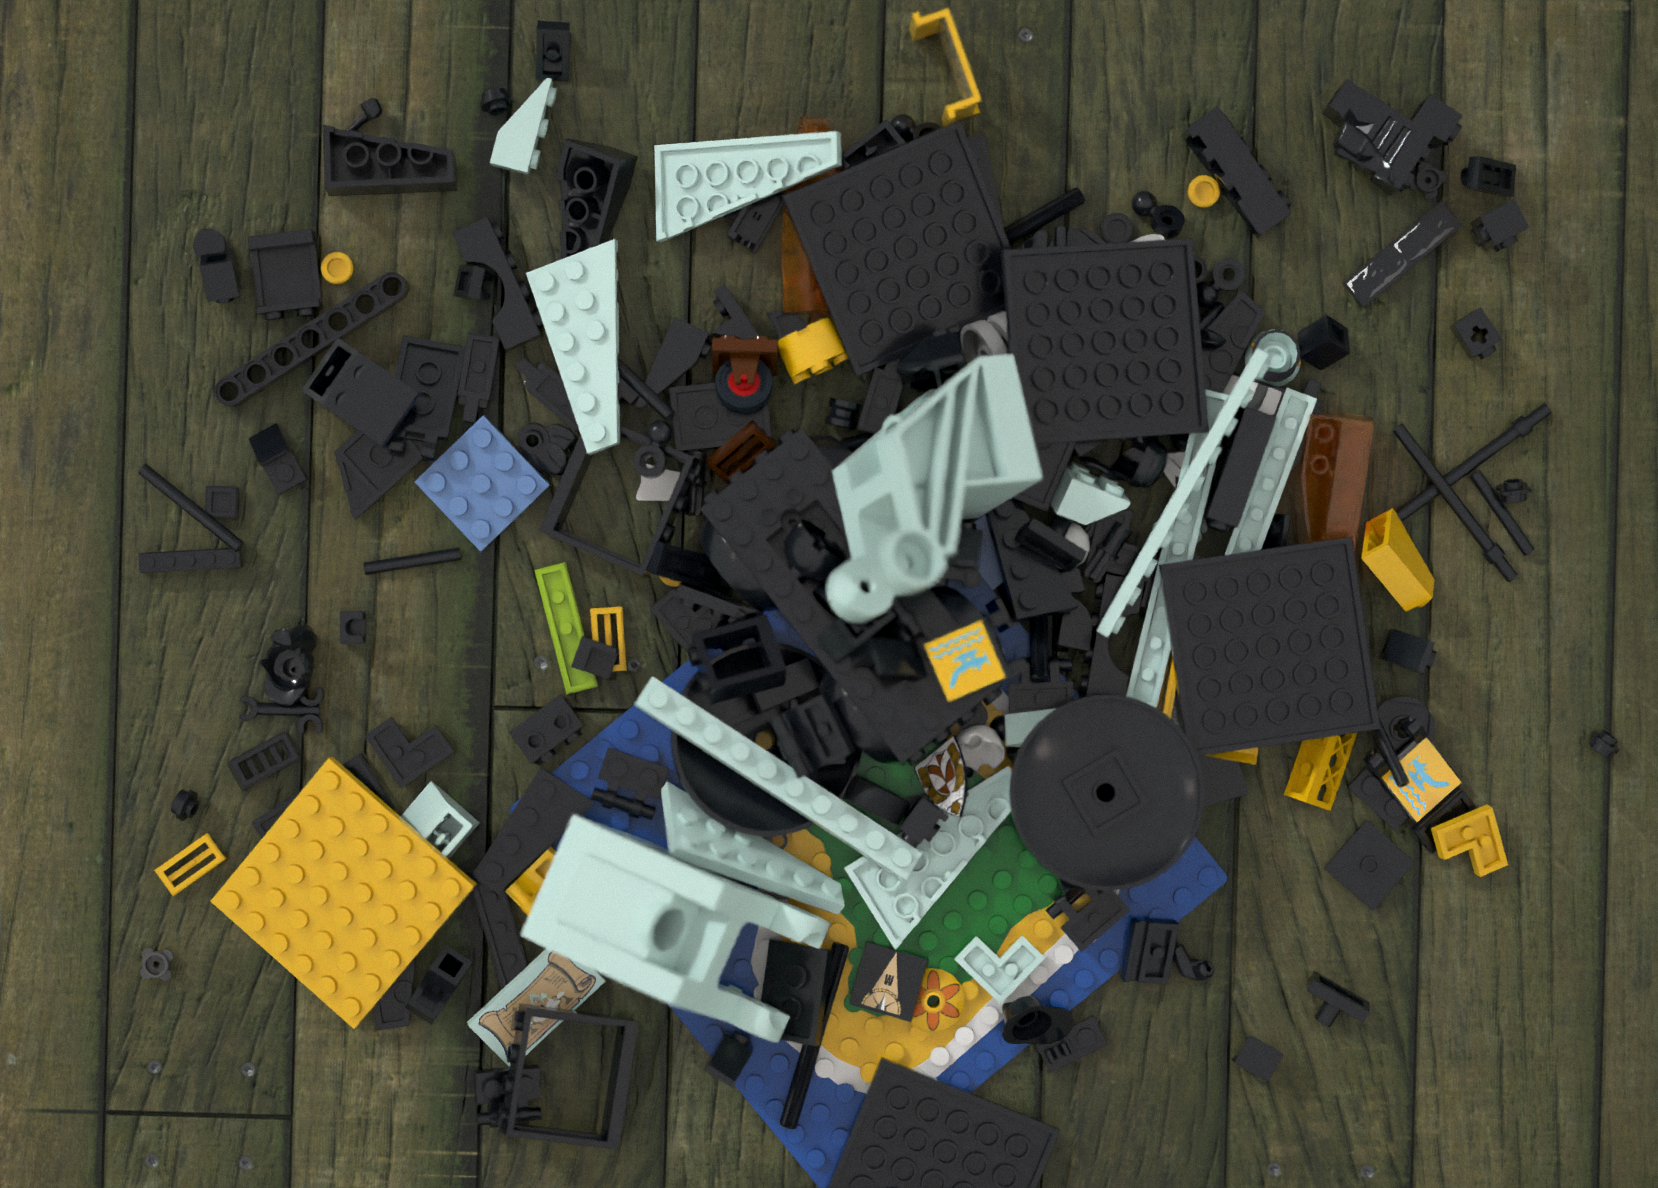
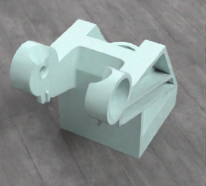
M1013 354L976 358L963 367L944 385L937 389L928 390L899 414L889 416L884 421L883 427L832 470L852 559L837 567L830 574L827 582V598L832 609L839 617L850 623L861 624L870 621L884 613L891 606L894 596L911 595L933 584L941 576L942 571L947 568L946 558L956 553L955 545L959 535L961 519L979 518L1043 479ZM861 581L869 585V593H864L861 590Z
M573 814L521 935L548 950L670 1005L729 1022L756 1036L779 1043L790 1016L767 1003L742 993L741 989L729 984V987L719 984V977L740 929L747 922L771 929L799 943L802 941L817 949H820L831 923L769 894L716 874L708 869L670 857L669 850L651 841Z

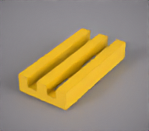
M623 607L590 609L592 639L599 642L598 615L604 614L605 642L612 646L610 614L616 613L620 665H614L612 672L627 671Z
M206 833L154 871L171 895L175 896L227 858L221 853L218 845L214 843L211 835ZM204 843L208 845V849L167 877L164 871ZM212 853L215 855L216 859L176 887L172 884L175 879Z

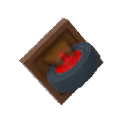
M724 335L720 338L712 339L713 375H717L715 388L718 398L725 407L731 411L744 414L755 412L767 403L773 389L772 376H777V340H771L766 336L739 339L733 335Z

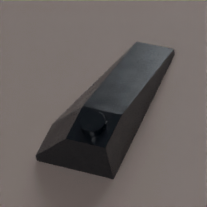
M565 139L557 169L558 181H561V200H559V211H562L563 231L560 232L561 259L608 242L630 188L638 156L611 146Z

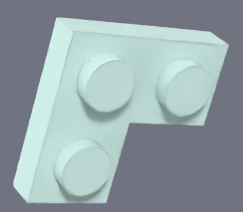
M1023 935L1000 957L980 938L975 936L954 958L1000 1004L1045 959Z

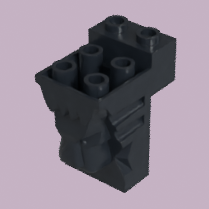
M1348 79L1339 86L1322 112L1334 124L1340 126L1333 141L1334 155L1355 164L1358 170L1371 175L1370 181L1390 196L1397 191L1402 192L1404 189H1407L1416 175L1412 171L1415 164L1419 166L1421 162H1424L1433 148L1437 149L1442 144L1447 146L1455 139L1462 128V125L1458 122L1463 116L1430 94L1420 102L1411 118L1408 119Z

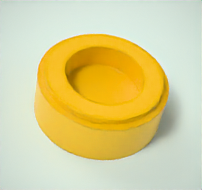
M1207 175L1194 178L1187 189L1188 199L1198 208L1212 206L1220 196L1218 182Z
M333 252L323 259L321 272L328 282L341 285L352 278L354 264L346 254Z

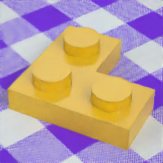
M1487 804L1431 828L1438 856L1443 860L1468 850L1474 873L1479 877L1508 865L1493 807Z

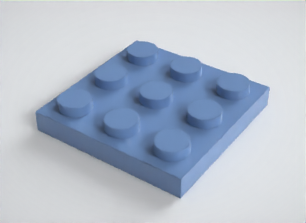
M485 415L471 426L415 481L419 488L480 552L551 486L541 473Z

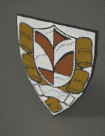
M952 736L915 766L914 769L921 786L930 800L944 812L962 817L966 798L969 796L967 778L972 777L973 769L966 767L957 737Z

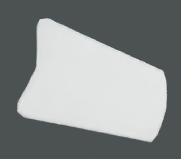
M646 464L647 468H653V467H655V466ZM666 469L661 476L654 479L641 476V484L636 499L641 501H669L680 472Z

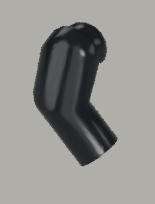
M1183 944L1175 947L1173 960L1184 978L1206 981L1213 976L1215 968L1210 961L1190 958Z

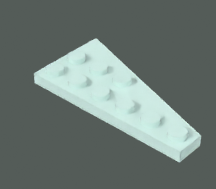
M832 131L654 145L656 241L664 242L841 166V133Z
M616 239L526 273L587 454L590 455L620 444V405L618 404L619 303H617L618 269L616 252H618V240Z
M1009 765L968 790L969 796L966 798L962 817L946 813L949 816L946 822L941 819L937 821V824L941 826L930 842L924 839L917 846L916 849L923 854L906 881L897 878L864 855L844 867L895 950L967 865L974 854L982 847L998 825L1011 812L1009 785L1012 770ZM903 831L896 835L900 839L904 840L900 837L904 833Z
M668 781L661 789L670 857L835 914H839L844 908L843 893L839 882L761 836L744 834L720 824L703 812L690 798L688 793Z

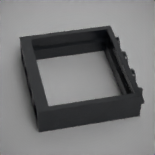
M620 425V436L643 446L650 444L648 437ZM581 434L539 531L643 577L650 578L651 573L647 571L656 541L669 544L676 529L673 526L677 514L681 515L688 502V497L685 496L690 484L694 485L700 475L701 467L698 466L700 459L670 446H662L661 450L666 456L684 463V466L642 564L562 530L594 455L587 454Z
M520 1003L519 1011H515L512 1018V1030H515L514 1042L509 1044L507 1050V1062H510L509 1074L505 1075L502 1081V1094L505 1095L504 1106L500 1107L497 1113V1126L500 1127V1132L510 1137L619 1150L639 1022L629 1017ZM532 1016L617 1027L601 1134L515 1123Z

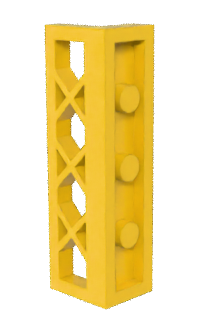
M1358 732L1345 734L1342 738L1340 735L1303 740L1283 795L1331 811ZM1336 753L1337 759L1335 765L1332 768H1330L1329 762L1331 756ZM1325 784L1326 791L1322 801L1317 800L1320 788Z

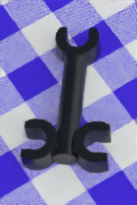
M317 688V697L314 700L307 698L305 690L302 698H300L302 703H294L292 706L258 702L251 696L242 697L240 702L250 703L253 709L249 715H240L239 719L249 721L257 715L303 716L298 723L299 732L304 733L306 722L313 720L317 726L316 733H322L324 724L319 717V703L324 698L323 688Z

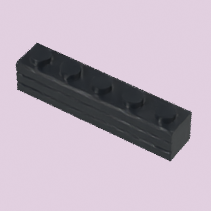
M232 548L139 553L140 573L243 568L242 548L238 552H235Z

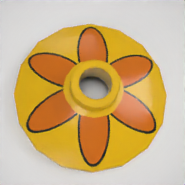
M926 969L913 1020L910 1023L927 1032H939L950 1028L956 1023L964 1010L965 995L959 981L952 974L942 969ZM932 995L939 998V1004L936 1007H931L927 1004V999Z

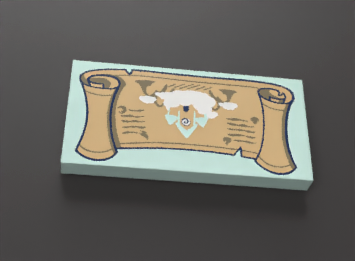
M546 948L468 1020L467 1024L510 1067V1062H507V1050L509 1044L514 1042L515 1030H512V1018L514 1012L519 1011L520 1003L575 1010L606 981L597 971ZM532 1016L526 1055L563 1020Z

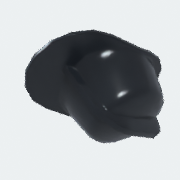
M1034 996L1020 997L1013 1002H1007L1002 1005L1005 1022L1002 1036L1004 1041L1009 1044H1051L1063 1039L1073 1029L1074 1018L1072 1013L1064 1008L1046 1006Z

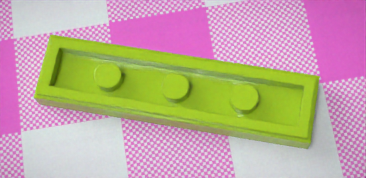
M566 562L534 570L566 694L598 687L595 674L571 667L582 636L585 637Z

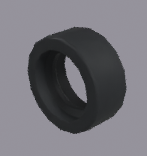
M859 775L855 776L845 796L847 800L896 825H899L910 804L906 799Z

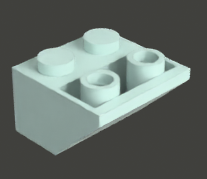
M1072 462L1071 466L1066 465L1050 503L1056 514L1087 525L1129 507L1130 501L1124 494L1125 490L1117 485V480L1108 479L1103 474L1100 477L1089 474L1090 470L1087 467Z
M430 781L401 815L408 824L448 859L451 858L480 824L479 821L433 781Z

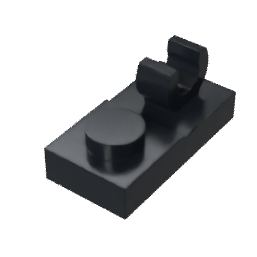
M1092 1015L1075 1023L1070 1033L1060 1041L1051 1044H1036L1049 1073L1107 1046V1043Z

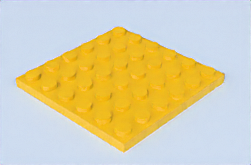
M332 756L327 759L210 902L355 1029L477 884Z

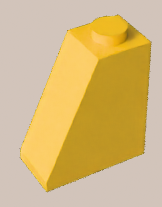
M1391 508L1367 521L1361 559L1405 612L1415 607L1426 605L1433 598L1435 580L1395 510Z

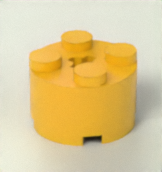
M831 317L807 325V328L799 332L795 331L777 341V350L794 385L811 377L810 372L819 376L833 369L832 362H834V365H838L848 360L845 348Z

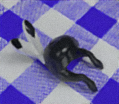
M1151 436L1117 439L1120 441L1130 440L1134 447L1124 452L1110 468L1092 457L1078 458L1085 467L1098 470L1106 478L1126 481L1129 486L1136 488L1151 487L1157 482L1164 471L1173 486L1177 488L1185 451L1167 452L1166 447L1159 442V439Z

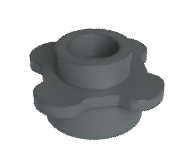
M152 948L144 949L141 954L144 959L140 969L141 977L144 979L160 978L162 981L169 980L172 976L170 961L174 958L173 953L169 949L163 951H154ZM155 961L160 963L159 967L154 966Z

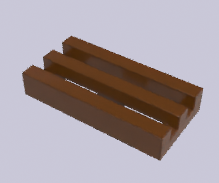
M752 420L708 457L706 465L729 485L727 480L740 469L746 471L754 464L753 459L764 450H770L775 446V440L771 436L768 437L766 431L758 428L757 423ZM758 441H762V443L757 448H755L743 460H741L737 465H735L730 471H728L727 473L724 471L736 460H739L742 456H744L746 452L751 447H753Z

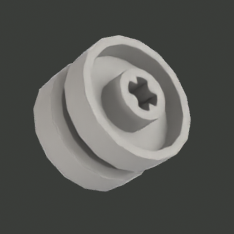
M1006 311L991 315L986 321L978 320L963 327L960 334V345L965 366L978 357L1009 355Z

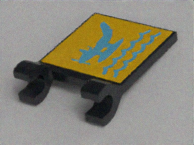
M1003 608L922 643L947 704L1029 670L1024 657L1006 663L994 637L992 628L1008 622Z
M1408 716L1399 726L1411 738V741L1397 753L1410 781L1408 785L1398 788L1386 761L1379 753L1375 754L1370 750L1361 759L1380 779L1411 821L1417 825L1454 792L1463 781L1429 739L1421 723L1417 719L1412 720Z

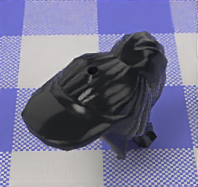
M297 625L288 630L285 627L276 629L271 636L273 645L268 648L265 659L260 661V664L267 672L264 683L265 693L273 702L279 705L292 706L302 698L312 678L313 669L315 668L312 651L317 647V635L309 625Z

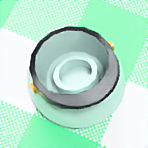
M1275 329L1263 331L1253 338L1245 353V365H1247L1256 348L1269 354L1265 361L1269 362L1270 365L1263 378L1259 381L1276 387L1286 385L1292 381L1297 375L1301 364L1299 344L1295 338L1285 331Z

